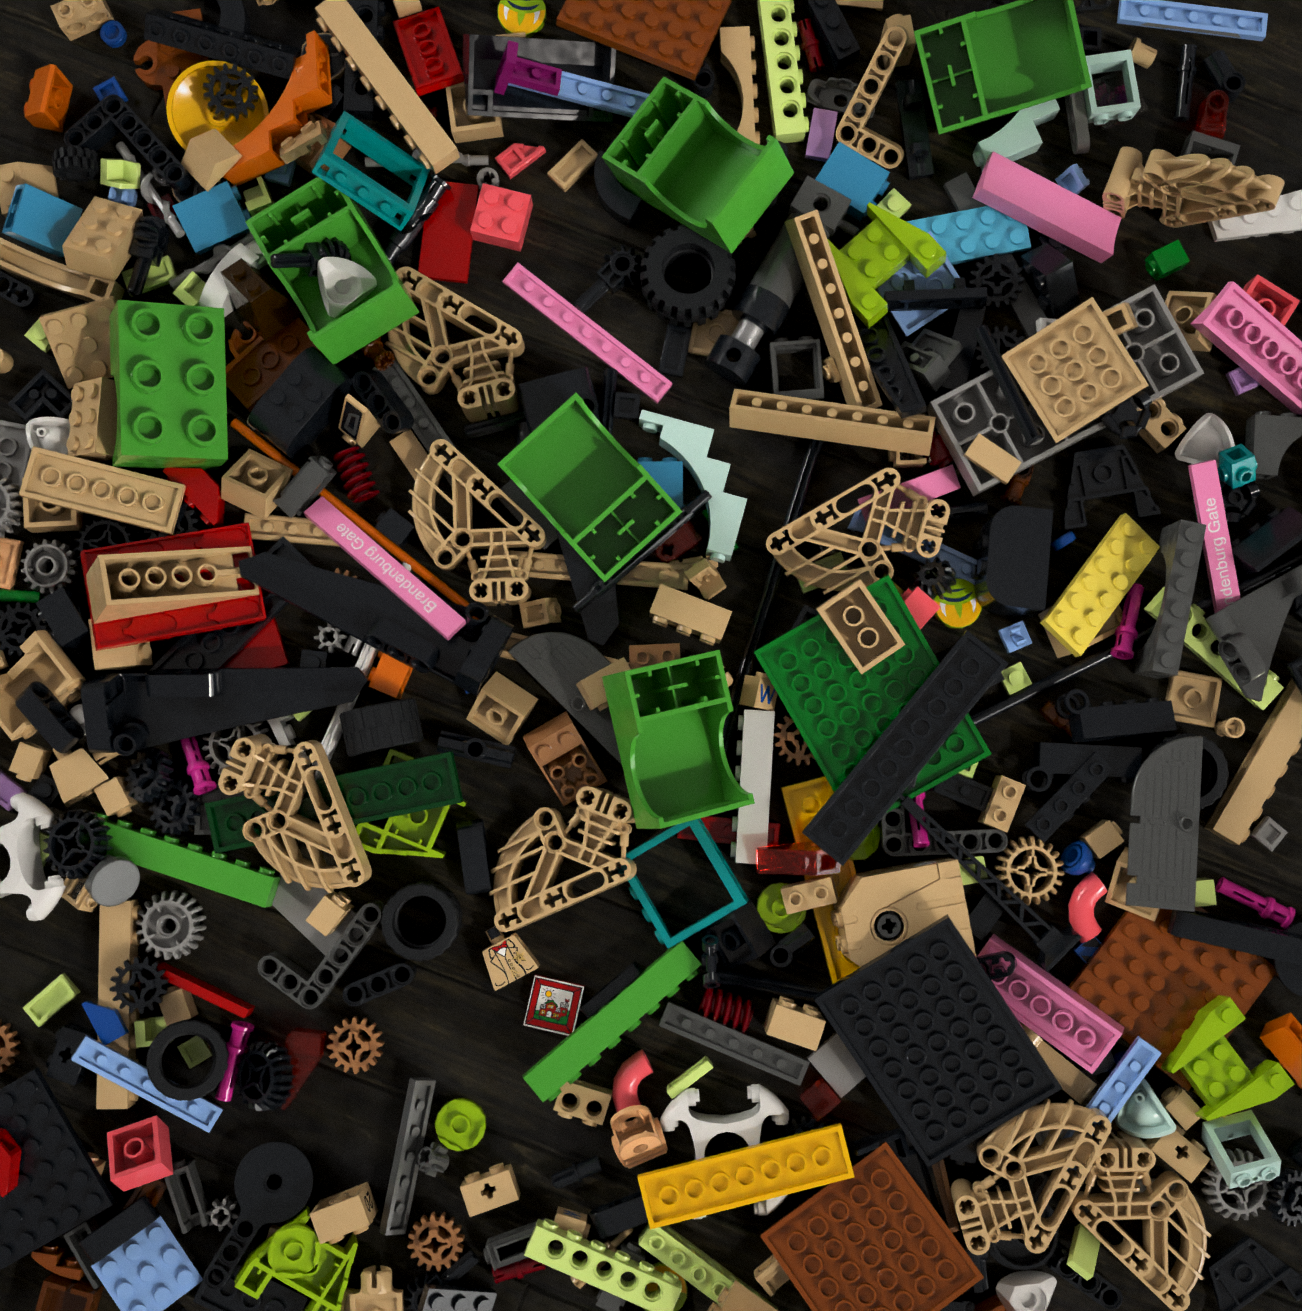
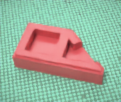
M513 143L497 155L495 161L511 180L545 154L546 149L544 146L534 147Z

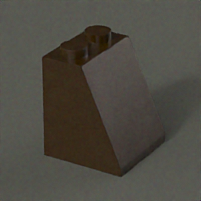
M242 258L221 271L236 311L264 340H267L302 316L293 298L274 279Z

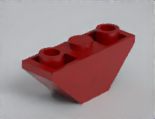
M165 468L163 470L168 476L166 480L186 486L183 500L192 509L197 507L202 512L199 517L209 527L212 525L216 527L224 526L225 500L221 499V486L208 472L202 468Z
M0 1128V1195L2 1198L18 1186L22 1151L20 1146L4 1128Z

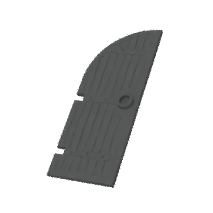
M561 632L535 634L517 642L507 650L622 765L609 707L602 711H599L598 708L590 711L585 699L576 686L579 681L611 663L587 641Z
M1201 736L1179 738L1162 745L1148 756L1136 774L1132 787L1130 815L1140 816L1139 824L1130 823L1127 875L1136 876V884L1127 883L1125 905L1195 912L1203 737Z

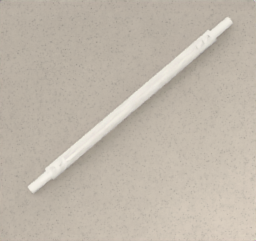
M403 562L402 565L410 572L411 565ZM365 643L355 667H358L367 677L378 650ZM359 694L353 702L340 704L336 708L321 743L329 762L343 732L339 715L353 710ZM317 762L312 763L311 766L318 765V763H317ZM316 770L315 779H322L321 772Z

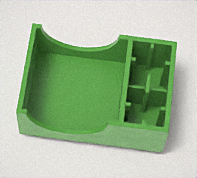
M1017 0L995 8L978 12L974 11L914 31L938 135L1092 87L1073 0Z
M664 76L602 156L625 190L640 197L643 201L731 254L794 174L776 138L768 135L766 138L768 144L766 146L747 139L727 124L706 99Z
M314 178L245 221L270 268L283 283L310 328V331L307 332L310 340L332 364L340 362L419 313L418 308L356 202L321 178ZM326 237L329 240L336 237L347 245L352 261L367 269L376 278L377 286L352 309L339 317L333 318L327 314L318 277H308L303 267L272 268L270 256L272 254L302 253L305 243H321Z
M117 300L109 316L111 376L115 380L117 394V434L115 450L112 456V466L217 470L228 460L224 308Z
M577 393L571 396L498 463L500 468L525 493L604 582L683 512L643 466L615 440Z
M720 650L602 677L637 829H662L755 803L753 793L745 791L734 778L725 754L723 728L727 715L733 711Z

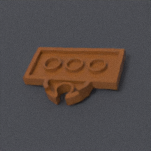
M200 8L172 12L203 21ZM148 40L138 47L133 61L135 65H141L145 61L153 62L150 69L143 70L138 68L135 71L139 79L148 88L163 90L167 107L168 94L177 77L192 65L210 61V58Z
M297 318L267 340H264L247 321H244L245 327L253 331L252 338L243 340V335L235 329L231 340H228L230 351L235 359L226 366V386L250 412L302 351L312 346L318 349L307 334L310 329L300 318Z

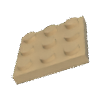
M114 296L44 314L39 317L68 389L73 388L75 383L100 377H113L110 370L109 316L116 304Z

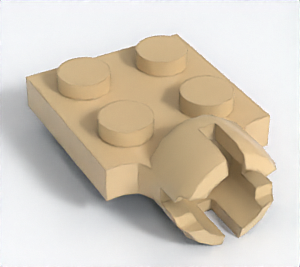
M380 1265L381 1271H377V1279L376 1266L367 1267L361 1273V1289L351 1291L350 1311H404L403 1289H395L393 1287L392 1270L390 1267Z

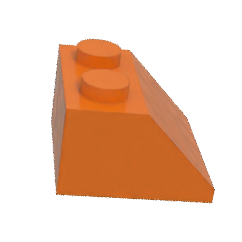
M49 64L36 69L34 78L30 80V95L28 102L24 105V115L34 127L63 132L73 85L56 65Z

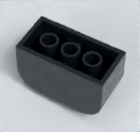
M313 346L309 347L291 362L260 398L249 415L248 423L296 462L343 408L347 394L351 396L355 394L356 391L352 385L354 379L336 364H332L318 349Z
M1008 506L1001 509L982 526L978 540L974 542L973 553L977 555V564L972 566L971 578L975 579V596L983 609L993 614L1032 618L1045 611L1053 510L1025 506Z

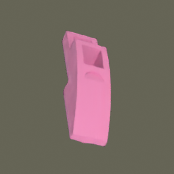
M953 464L900 483L905 488H910L919 495L925 496L928 501L961 488ZM896 488L890 508H898L900 501H905L904 509L910 508L913 501ZM873 494L857 499L859 505L870 499ZM871 503L861 508L865 522Z

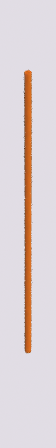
M235 418L231 422L230 426L270 458L293 469V476L299 472L300 468L240 420ZM324 488L318 495L319 497L323 496L357 527L401 562L411 565V569L454 604L466 607L470 604L327 489ZM472 616L473 619L479 620L478 617Z

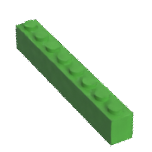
M94 811L98 814V817L105 819L104 825L110 827L107 835L113 837L108 841V845L113 847V849L107 850V855L126 857L135 865L264 908L272 906L281 880L280 876L274 875L275 870L260 866V869L250 867L251 862L238 858H236V861L226 859L227 854L225 853L215 854V851H212L211 854L203 851L204 847L201 845L189 843L187 846L179 843L180 839L177 837L165 835L163 838L155 835L157 831L141 827V830L132 828L133 823L118 819L117 822L108 820L109 816Z
M683 941L670 947L632 983L523 1074V1079L542 1102L547 1099L551 1102L562 1092L560 1087L567 1081L569 1084L576 1081L582 1075L580 1070L587 1064L590 1067L602 1057L600 1053L606 1047L609 1049L615 1047L622 1040L619 1037L626 1030L631 1032L641 1023L639 1019L645 1013L651 1015L661 1006L658 1002L665 996L670 998L680 989L678 985L684 979L690 981L699 973L697 968L702 964Z

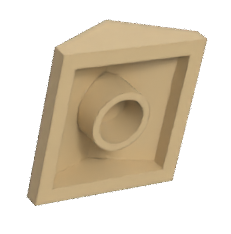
M212 129L190 139L181 164L208 192L239 161L242 155L216 129Z

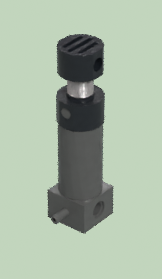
M807 176L790 205L786 221L817 209L826 237L830 241H832L838 229L853 237L859 231L858 227L844 220L851 199ZM785 223L732 310V315L739 321L737 327H735L736 329H734L735 331H733L731 336L719 335L704 361L705 365L714 373L740 386L746 385L760 361V356L754 351L762 335L773 338L777 334L780 325L788 315L792 303L805 282ZM728 358H735L736 362H731Z

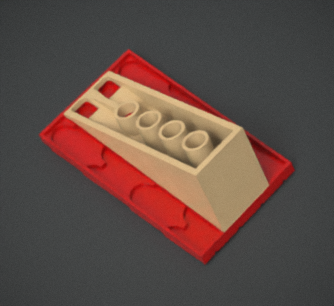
M249 522L82 550L80 553L96 651L252 624L266 619L261 587L240 576L239 561L255 556Z

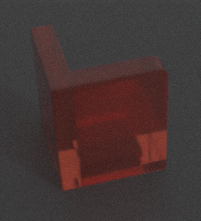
M823 1077L819 1078L800 1095V1099L813 1113L817 1121L821 1120L841 1102L839 1096Z

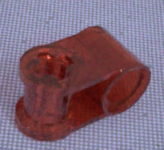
M1214 90L1201 102L1194 131L1223 139L1226 131V117L1229 98L1224 91ZM1210 102H1214L1218 109H1214Z
M688 521L656 549V556L661 562L669 563L694 548L704 538L693 524ZM663 546L673 548L672 556L668 554L662 555Z

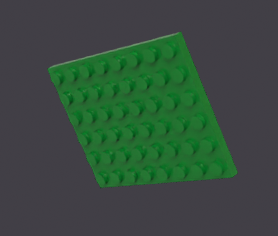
M889 575L866 588L905 645L863 674L859 673L820 614L754 651L834 792L939 664ZM968 713L918 773L915 787L910 790L907 788L902 793L904 797L907 795L912 799L991 755L989 748ZM898 798L887 812L902 805L900 803L901 799Z

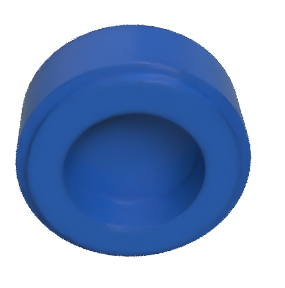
M111 20L102 25L100 36L107 46L118 48L126 42L127 32L121 23Z
M1068 531L1051 542V547L1056 552L1074 541L1076 536L1072 531Z

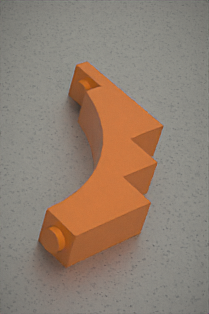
M315 30L306 34V54L296 58L290 79L273 109L250 134L233 146L242 157L223 176L233 185H242L285 165L279 153L281 143L288 137L292 136L295 138L301 133V128L308 123V114L332 103L329 46Z

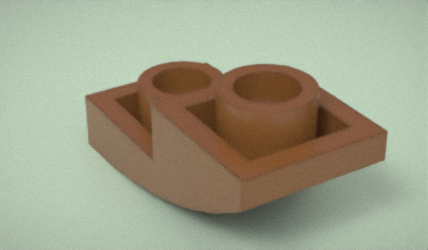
M48 1242L34 1250L31 1254V1257L37 1263L55 1274L78 1281L85 1276L76 1257L65 1258L67 1248L58 1247L57 1243Z

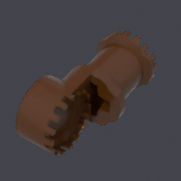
M381 336L360 349L367 359H371L374 362L378 371H385V368L388 369V366L391 367V364H394V354L391 351H386L383 347Z
M1033 465L1028 468L1025 475L1017 473L1011 477L1004 495L1000 496L1001 501L1007 504L1010 502V505L1013 503L1014 506H1021L1022 501L1020 499L1024 488L1030 482L1034 469Z
M1051 700L1047 701L1039 709L1041 715L1053 726L1056 725L1059 729L1063 728L1072 738L1069 720L1061 718L1055 711V704L1052 705L1053 702Z

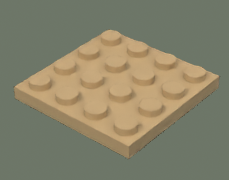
M1093 297L1001 356L1056 443L1149 386Z

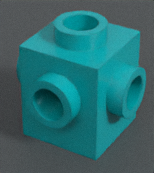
M1242 443L1218 452L1219 468L1217 470L1222 482L1225 481L1232 489L1256 480L1257 461L1255 455Z

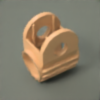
M643 1105L629 1106L618 1111L611 1118L610 1125L614 1134L611 1137L612 1145L624 1167L630 1169L667 1153L668 1149L658 1117L654 1118L648 1107ZM631 1117H636L632 1121L625 1122L627 1119Z

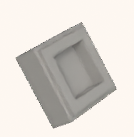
M1264 816L1250 833V836L1265 849L1272 852L1288 832L1269 816Z

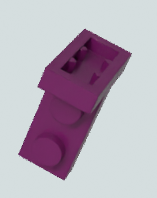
M508 40L496 71L494 93L504 95L508 83L557 96L560 91L562 69L517 57L518 43Z

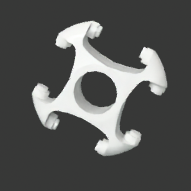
M22 792L15 794L10 799L11 806L18 811L17 818L0 827V845L3 844L10 856L8 875L3 881L0 879V898L11 894L28 896L31 899V904L26 911V916L30 921L45 919L54 909L66 886H64L63 878L60 875L49 876L48 881L46 880L40 855L39 828H53L51 821L55 820V814L40 800Z
M758 1083L747 1086L748 1099H751L752 1103L758 1102L754 1108L728 1115L698 1113L691 1110L689 1106H696V1102H700L699 1089L686 1088L666 1107L660 1117L662 1131L667 1132L674 1131L675 1127L679 1126L678 1120L685 1122L690 1129L694 1142V1160L705 1158V1148L708 1142L720 1133H736L744 1138L748 1146L759 1144L764 1119L771 1115V1120L775 1121L776 1125H786L789 1120V1110L774 1093ZM787 1195L754 1203V1214L767 1216L784 1201ZM705 1215V1216H701V1217L694 1218V1220H695V1219H702L703 1217H706V1215Z

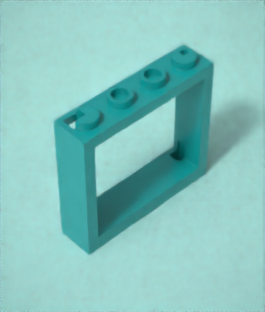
M343 111L331 130L328 142L325 143L312 173L402 231L414 214L430 169L427 170L421 162L346 111ZM342 138L413 186L407 202L335 155L333 152L339 139ZM325 164L330 168L326 172L325 170L320 168L321 165ZM411 175L416 177L415 181L410 178ZM397 213L401 215L400 220L395 217Z
M701 818L673 825L626 853V858L632 860L690 826L734 900L672 936L635 874L628 881L631 885L629 891L636 901L640 900L644 907L642 913L649 923L652 921L657 929L655 935L662 945L665 943L668 949L745 905L749 900ZM621 865V868L617 870L618 873L623 874L627 870V866Z

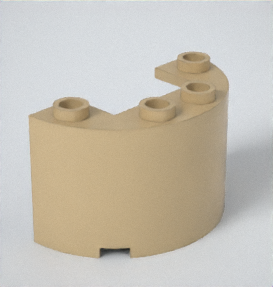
M46 630L34 631L20 646L25 655L6 674L0 675V726L12 741L21 737L28 739L38 731L15 703L16 698L32 682L38 681L43 683L68 711L67 707L70 704L81 699V686L86 679Z

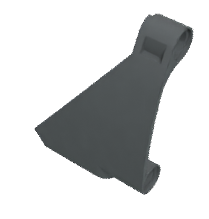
M1302 565L1205 619L1219 642L1218 652L1242 693L1248 699L1258 702L1262 701L1267 675L1279 635L1294 598L1302 594Z

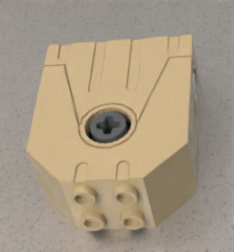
M941 857L854 874L841 891L838 902L833 903L834 910L830 911L833 926H837L839 935L835 936L837 950L862 967L948 914L976 956L958 860L950 857Z

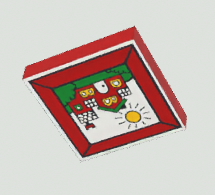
M535 974L523 1025L569 1036L575 1030L585 985Z

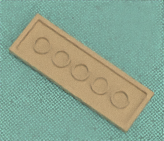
M33 446L19 495L24 498L173 535L186 486Z

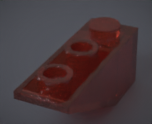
M813 841L757 847V873L819 876L840 873L841 864Z
M296 1027L291 1031V1034H287L285 1047L288 1050V1055L292 1056L290 1063L295 1065L292 1073L296 1077L292 1078V1083L295 1087L290 1089L291 1097L286 1099V1104H283L281 1109L285 1110L291 1105L323 1058L326 1030Z

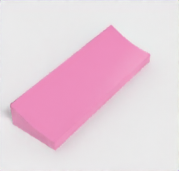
M994 151L988 156L972 198L1099 263H1103L1113 255L1115 238L1121 221L1120 216Z
M1234 281L1228 282L1210 305L1190 324L1290 411L1302 415V341Z
M993 934L978 956L1001 951H1008L1015 956L1017 966L1014 972L1007 977L993 979L992 982L1018 1021L1093 1074L1123 1034L1124 1026ZM1001 958V961L992 965V960H989L992 966V973H995L993 971L995 967L1003 966L1007 970V967L1011 964L1010 961L1007 962L1004 958ZM980 963V964L982 965V967L984 968V970L986 971L985 965L982 964V963Z

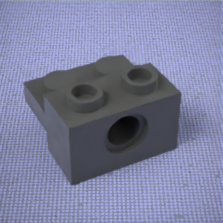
M925 328L912 343L904 341L901 345L917 385L937 392L951 375L948 366L963 349L959 341Z

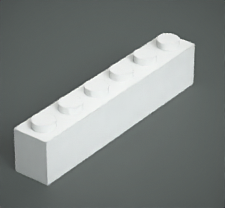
M744 709L743 715L738 716V730H742V740H737L736 755L741 756V764L735 767V779L739 781V785L745 791L753 793L755 803L738 808V815L732 818V831L736 832V842H731L730 857H735V863L766 865L775 711Z

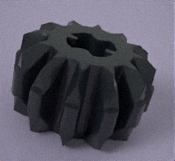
M936 557L931 562L926 558L924 566L917 564L919 572L913 573L915 580L913 585L915 588L919 587L931 599L934 600L936 596H939L943 600L945 592L952 594L951 586L956 585V579L954 578L956 572L946 560L941 562L940 558Z

